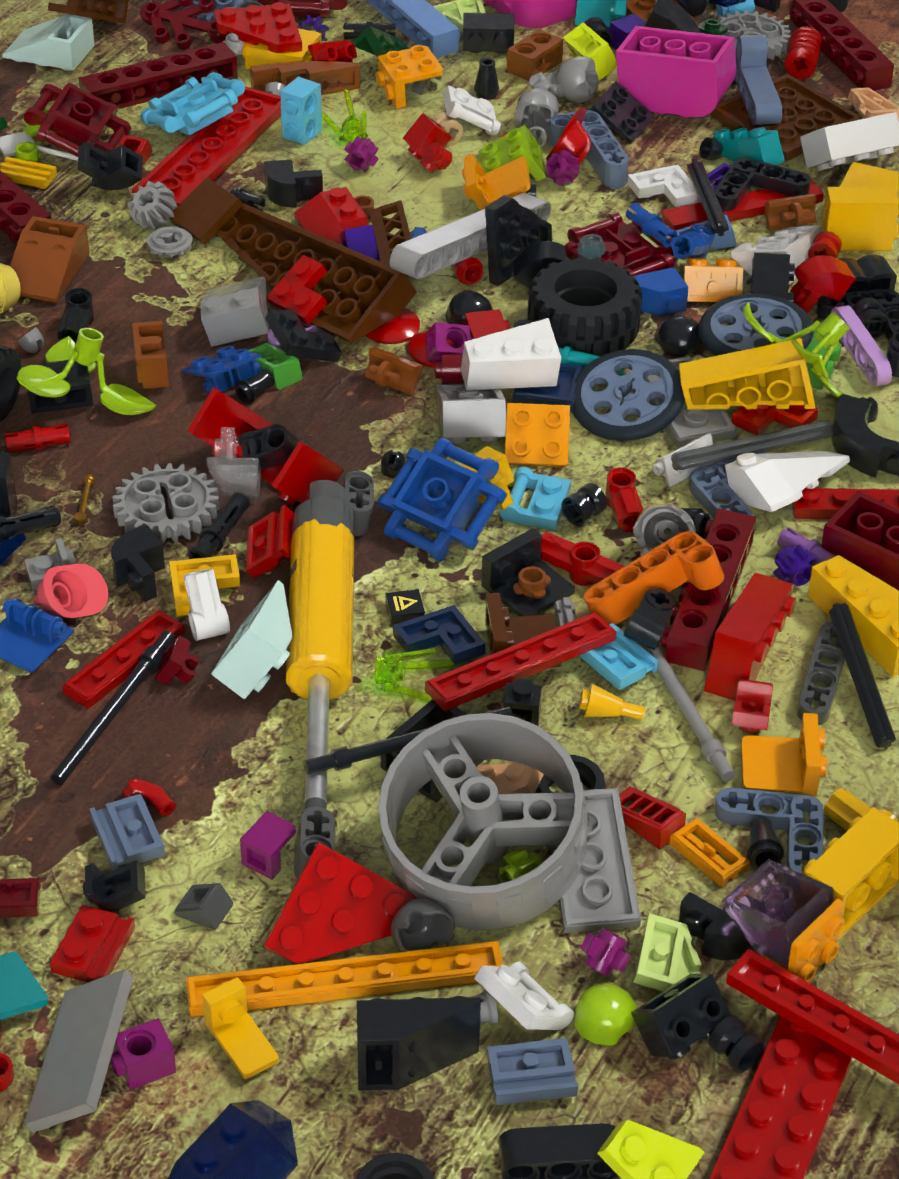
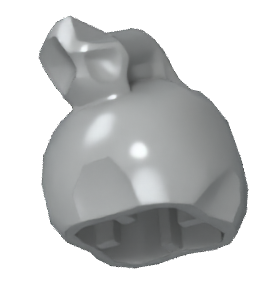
M578 56L568 59L555 71L546 76L551 83L548 91L556 96L557 101L564 97L572 103L588 102L593 98L594 93L598 89L599 80L595 63L589 57Z
M539 72L530 77L529 86L533 90L526 91L519 97L515 122L517 128L524 124L528 129L534 126H541L547 130L549 135L551 118L554 115H558L559 104L556 96L548 91L551 83L543 73ZM538 130V136H540V137H541V130Z

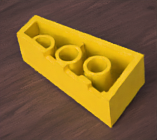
M802 338L795 339L803 347ZM792 340L680 363L681 386L687 410L728 409L729 406H744L747 409H757L758 405H776V409H789V405H804V409H816L807 361L798 353L791 342Z
M840 555L812 566L808 597L829 617V610L833 608L832 606L835 603H846L849 606L864 651L892 677L899 675V591Z

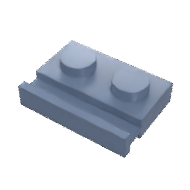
M141 794L107 803L104 809L97 811L95 807L89 809L91 822L112 871L118 869L119 865L129 864L136 860L142 863L165 856L164 844Z
M568 1038L487 1046V1060L496 1105L577 1096L578 1084L575 1080V1070Z

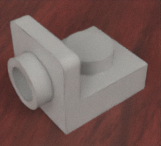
M62 538L55 539L57 553L24 560L25 570L32 591L38 589V585L43 580L44 574L48 569L55 566L75 564L72 549L65 548Z

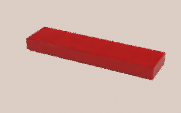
M157 610L62 685L63 694L90 709L127 679L139 663L138 658L145 648L152 646L164 630L170 631L174 635L175 641L178 636L185 633L184 624Z

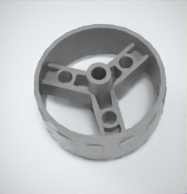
M494 713L466 714L442 721L421 732L403 747L391 763L382 783L378 806L382 841L387 860L399 886L414 894L417 898H430L437 902L452 915L455 927L491 930L525 923L551 908L569 890L578 877L586 855L588 826L582 781L580 782L579 773L569 753L552 735L535 724L514 716ZM500 759L525 764L553 780L564 793L499 794L496 784L490 778L482 776L473 761ZM432 779L456 819L421 870L407 859L396 845L398 825L406 806L417 791ZM503 819H520L512 821H503ZM467 837L470 847L463 845ZM559 845L555 852L540 866L517 879L497 885L470 887L484 864L500 861L506 854L508 846ZM459 864L458 866H455V867H449V866H451V865Z

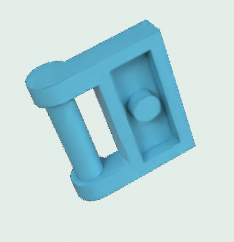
M527 467L517 468L514 474L515 483L510 493L514 503L505 510L501 509L500 516L508 522L557 530L563 513L562 501L569 496L571 480L535 474ZM525 489H534L528 508H521L519 505Z

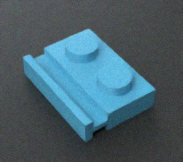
M613 623L609 625L616 631L615 641L579 655L618 690L644 678L649 671L652 673L656 672L658 666L656 658L635 641L624 637V632Z

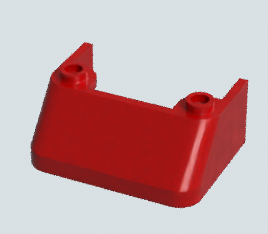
M213 388L187 431L214 447L211 453L227 463L229 458H232L240 463L243 458L242 449L237 442L238 437L243 433L256 431L273 424L218 389ZM299 441L285 463L269 467L255 474L278 489V497L294 505L296 501L300 503L306 501L311 482L317 480L336 482L345 469Z

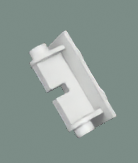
M708 433L672 453L656 459L655 464L652 466L653 472L657 476L662 475L666 477L667 485L671 487L690 477L694 470L707 466L703 465L676 471L672 467L671 456L674 453L713 445L711 434Z

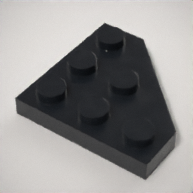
M505 195L485 207L489 283L496 286L501 285L514 276L513 261L527 247L537 242L552 241V224L542 220L537 214L518 204L519 202Z

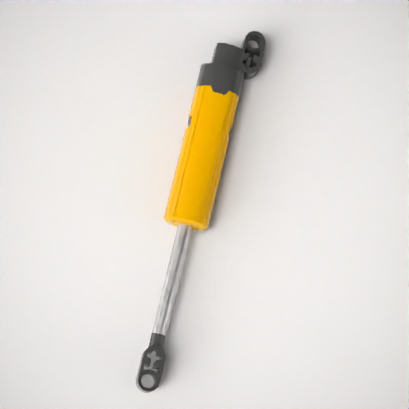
M362 471L349 472L345 477L343 486L330 480L311 482L306 501L297 506L292 519L291 578L288 613L293 638L287 646V651L290 652V655L286 659V683L290 687L291 692L297 694L302 699L308 700L306 760L328 754L329 701L345 694L352 684L354 536H360L367 532L374 506V480L369 474ZM328 770L309 775L305 774V804L295 839L294 874L297 879L316 843L320 842L334 850L335 819L332 813L327 810Z

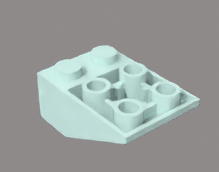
M67 14L24 29L2 54L3 58L12 59L16 62L34 63L39 66L56 67L64 71H74L95 46L92 18Z

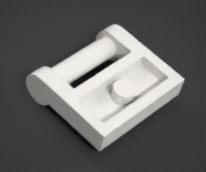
M449 85L446 87L443 97L447 116L465 120L484 129L491 136L497 135L501 123L496 120L494 107L489 101L483 98L477 99L462 88L456 89Z
M520 961L515 962L510 967L506 965H501L500 967L482 966L474 977L526 1029L562 1030L574 1018V1011L564 1003L559 1004L529 975V969Z

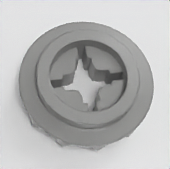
M173 226L159 228L150 233L147 238V247L150 248L151 254H159L160 258L165 256L172 258L175 255L183 256L184 252L191 251V245L193 244L190 232Z

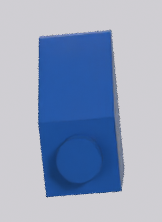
M674 267L634 276L642 290V312L663 316L686 311L689 287Z

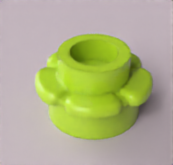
M23 142L15 148L14 157L16 159L36 162L41 157V152L35 143Z

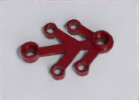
M170 0L164 3L152 1L146 3L140 10L141 18L147 24L153 25V34L158 43H165L170 39L167 27L163 26L162 21L171 23L176 35L177 47L182 50L189 48L192 44L190 35L185 32L183 26L208 33L213 43L218 44L226 41L227 35L218 33L215 20L206 22L192 18L202 13L212 12L216 7L214 0H199V4L175 13L170 11L181 6L188 7L193 4L194 0Z

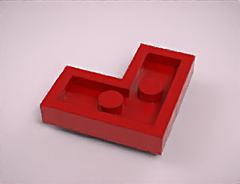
M302 255L266 296V299L272 306L282 311L290 310L296 313L300 321L309 325L327 305V301L322 295L312 291V288L325 275L327 270L323 264Z
M758 405L757 409H747L741 406L732 414V423L747 432L759 435L774 421L788 428L810 424L817 419L819 408L804 409V405H789V409H776V405Z

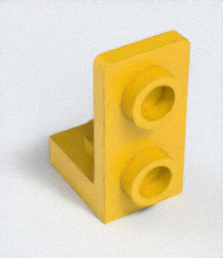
M238 977L202 994L205 1025L244 1079H249L278 1064L279 1056L248 1014L246 987Z

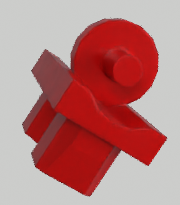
M349 40L308 45L312 61L353 63V59L357 58L356 48L353 42L349 43Z

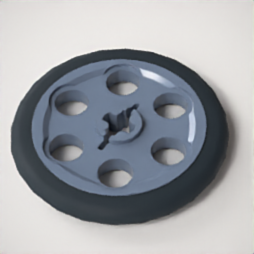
M758 293L741 294L718 301L709 307L701 317L698 330L699 337L705 347L713 355L718 356L771 344L754 330L746 320L743 308L748 302L750 303L751 311L755 312L752 314L767 332L780 339L787 338L779 336L780 334L793 335L811 326L812 322L802 308L787 299ZM781 316L783 317V319H774L771 317ZM723 322H730V323H733V324L727 326V325H722L721 323H723ZM814 331L800 337L802 338L804 349L811 343ZM729 340H737V341H740V342H739V343H729V342H727V341H729Z
M628 349L604 354L591 361L575 378L576 397L572 412L585 429L604 439L633 441L650 437L671 424L683 407L685 398L681 386L680 371L663 356L646 350ZM621 368H628L631 370V372L625 376H620L616 374V371H618ZM649 375L660 377L656 382L649 383L644 381ZM596 384H605L607 386L605 390L599 392L591 389ZM653 398L664 400L662 404L657 406L648 403ZM600 407L611 408V411L607 414L600 415L595 412ZM629 414L640 416L638 420L633 422L624 420V417Z

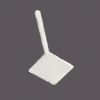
M24 132L1 136L0 150L4 157L14 156L15 148L18 144L23 142L35 143L33 138ZM37 145L40 152L78 161V157L71 153Z

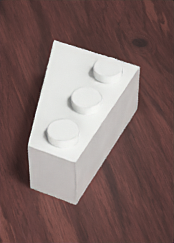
M549 318L464 342L461 373L466 390L557 386L561 355Z

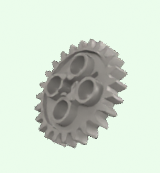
M747 10L744 11V14L735 11L734 15L725 13V17L718 16L720 24L728 26L727 33L722 36L735 37V54L738 36L766 35L768 42L767 58L774 60L775 56L781 57L782 52H787L791 37L789 25H784L783 20L776 21L777 16L767 17L768 13L758 15V11H755L753 14Z
M168 463L166 469H161L158 464H155L153 471L143 467V474L139 475L132 472L131 480L122 479V487H116V495L113 496L114 517L117 518L119 527H125V533L148 525L163 544L170 537L177 543L178 536L181 535L189 540L191 539L190 532L192 531L200 534L202 526L209 527L211 519L217 517V510H219L218 488L214 487L213 479L207 480L206 473L197 475L195 467L185 471L184 464H181L177 469H173L171 463ZM161 487H164L166 490L168 508L171 511L172 519L167 518Z

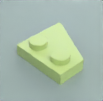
M456 0L433 6L456 25L461 32H463V13H486L481 0Z
M649 913L644 927L633 983L665 991L691 973L700 974L699 970L702 964L697 951L691 945L692 937L687 924Z

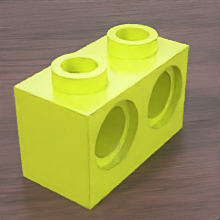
M584 22L563 37L573 57L585 56L594 60L599 81L617 68L616 58L609 44Z

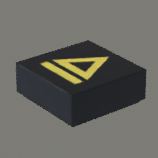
M419 589L385 593V602L391 625L425 615Z

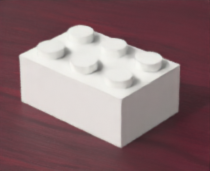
M897 112L828 126L800 136L806 167H817L818 171L834 168V166H845L853 162L868 161L894 153V147L899 146V120Z

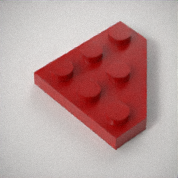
M277 2L267 6L249 5L246 8L234 9L232 7H225L221 10H214V20L218 33L228 35L229 32L239 35V40L255 46L262 43L267 45L268 50L274 53L302 51V40L290 3Z
M318 842L313 848L262 947L292 964H303L392 936L391 925L395 914L406 903L417 897Z

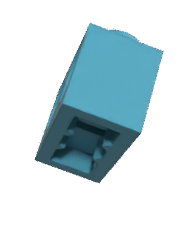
M297 77L280 91L282 138L305 145L322 131L321 84Z

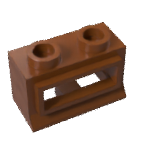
M163 321L132 323L138 383L142 382L143 389L169 387Z

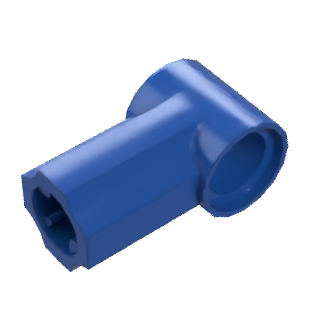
M692 225L689 232L673 237L670 244L673 249V255L682 260L687 258L706 259L715 233L705 227Z

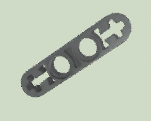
M832 621L823 624L819 630L797 711L801 721L803 713L818 714V725H822L829 718L845 661ZM831 637L837 638L835 646L829 644ZM831 658L834 661H836V663L825 664L822 663L819 659ZM824 681L828 683L830 686L826 688H819L815 686L813 682ZM813 700L819 701L817 709L811 708Z

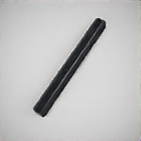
M692 159V163L687 165V169L712 232L717 233L718 236H724V232L729 230V226L702 162Z
M835 603L832 606L833 608L829 610V614L875 745L879 748H888L892 746L896 737L849 606L846 603Z

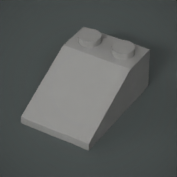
M264 276L207 290L200 301L201 320L211 347L269 333V325L265 319L268 309L266 280Z
M465 384L435 385L442 437L448 438L453 443L466 442L468 437H479V441L494 442L498 441V437L506 436V399L500 389L466 390Z

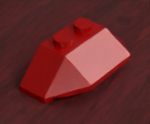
M337 187L329 191L320 192L294 212V218L301 228L342 245L340 238L342 231L369 225L367 216L347 187Z

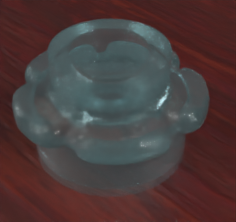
M589 234L580 239V246L577 250L585 259L593 260V258H600L606 252V245L601 236Z

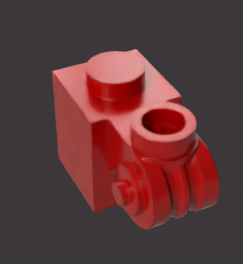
M422 113L403 137L410 145L407 150L417 159L423 158L420 164L431 173L436 169H446L452 162V153L444 148L452 137L440 124Z

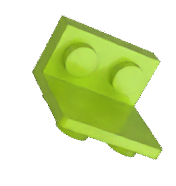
M525 124L510 130L505 136L496 141L488 142L479 150L480 163L485 174L517 158L525 157L528 162L529 174H532L537 182L547 177L541 147Z

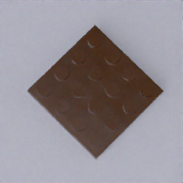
M788 73L772 80L782 104V121L780 124L753 125L741 94L717 104L711 112V117L732 130L747 128V131H751L759 127H765L766 130H777L785 162L803 154L800 136L824 127L862 119L859 115Z

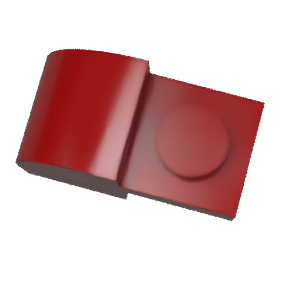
M826 255L809 258L795 268V275L798 281L790 290L794 294L793 303L797 304L808 314L821 295L840 301L856 278L846 262Z

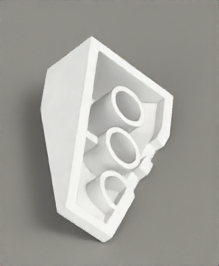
M822 226L790 227L775 232V236L758 238L757 245L751 247V243L739 245L731 251V257L740 266L744 267L743 269L751 276L754 253L790 254V263H795L796 268L808 259L809 248L817 234L822 232Z
M832 451L768 454L744 453L737 456L736 461L725 465L729 487L746 505L773 512L803 497L802 490L804 488L814 489L819 485L818 478L833 475L850 462V457Z

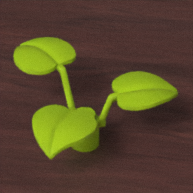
M749 302L744 306L743 313L746 320L763 338L771 344L792 340L791 342L798 353L807 362L812 364L810 369L831 395L839 400L841 394H845L829 383L830 375L825 368V364L832 352L840 343L839 340L851 329L834 311L822 323L816 320L811 326L785 339H780L767 332L752 314ZM817 330L813 336L819 343L811 352L804 349L795 340ZM823 347H828L823 358L821 354H817Z
M81 328L76 344L68 336L48 350L45 356L46 363L69 360L61 373L57 374L52 369L41 365H28L19 370L16 378L22 386L37 395L52 398L61 397L70 391V384L63 379L68 375L75 360L81 365L88 366L89 373L95 370V361H97L99 386L103 392L100 395V401L104 406L123 415L141 414L151 411L156 407V404L129 387L120 384L106 385L103 367L105 355L100 353L104 336L101 332L92 328Z

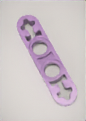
M849 305L834 307L831 313L834 311L851 328L840 340L872 386L889 384L892 379L891 365L854 310Z

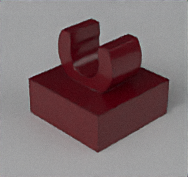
M181 636L176 638L163 655L164 659L160 663L155 677L156 680L166 685L174 676L184 683H189L196 674L193 670L200 660L195 655L187 654L191 644L190 641Z

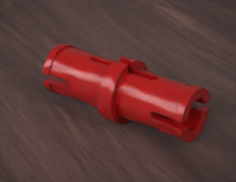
M67 423L41 428L37 425L32 426L30 430L4 433L7 453L30 449L40 451L43 450V447L71 443Z

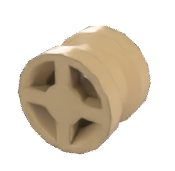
M445 112L436 115L433 120L440 124L452 137L446 146L455 145L463 135L462 124L454 120V118L447 116Z

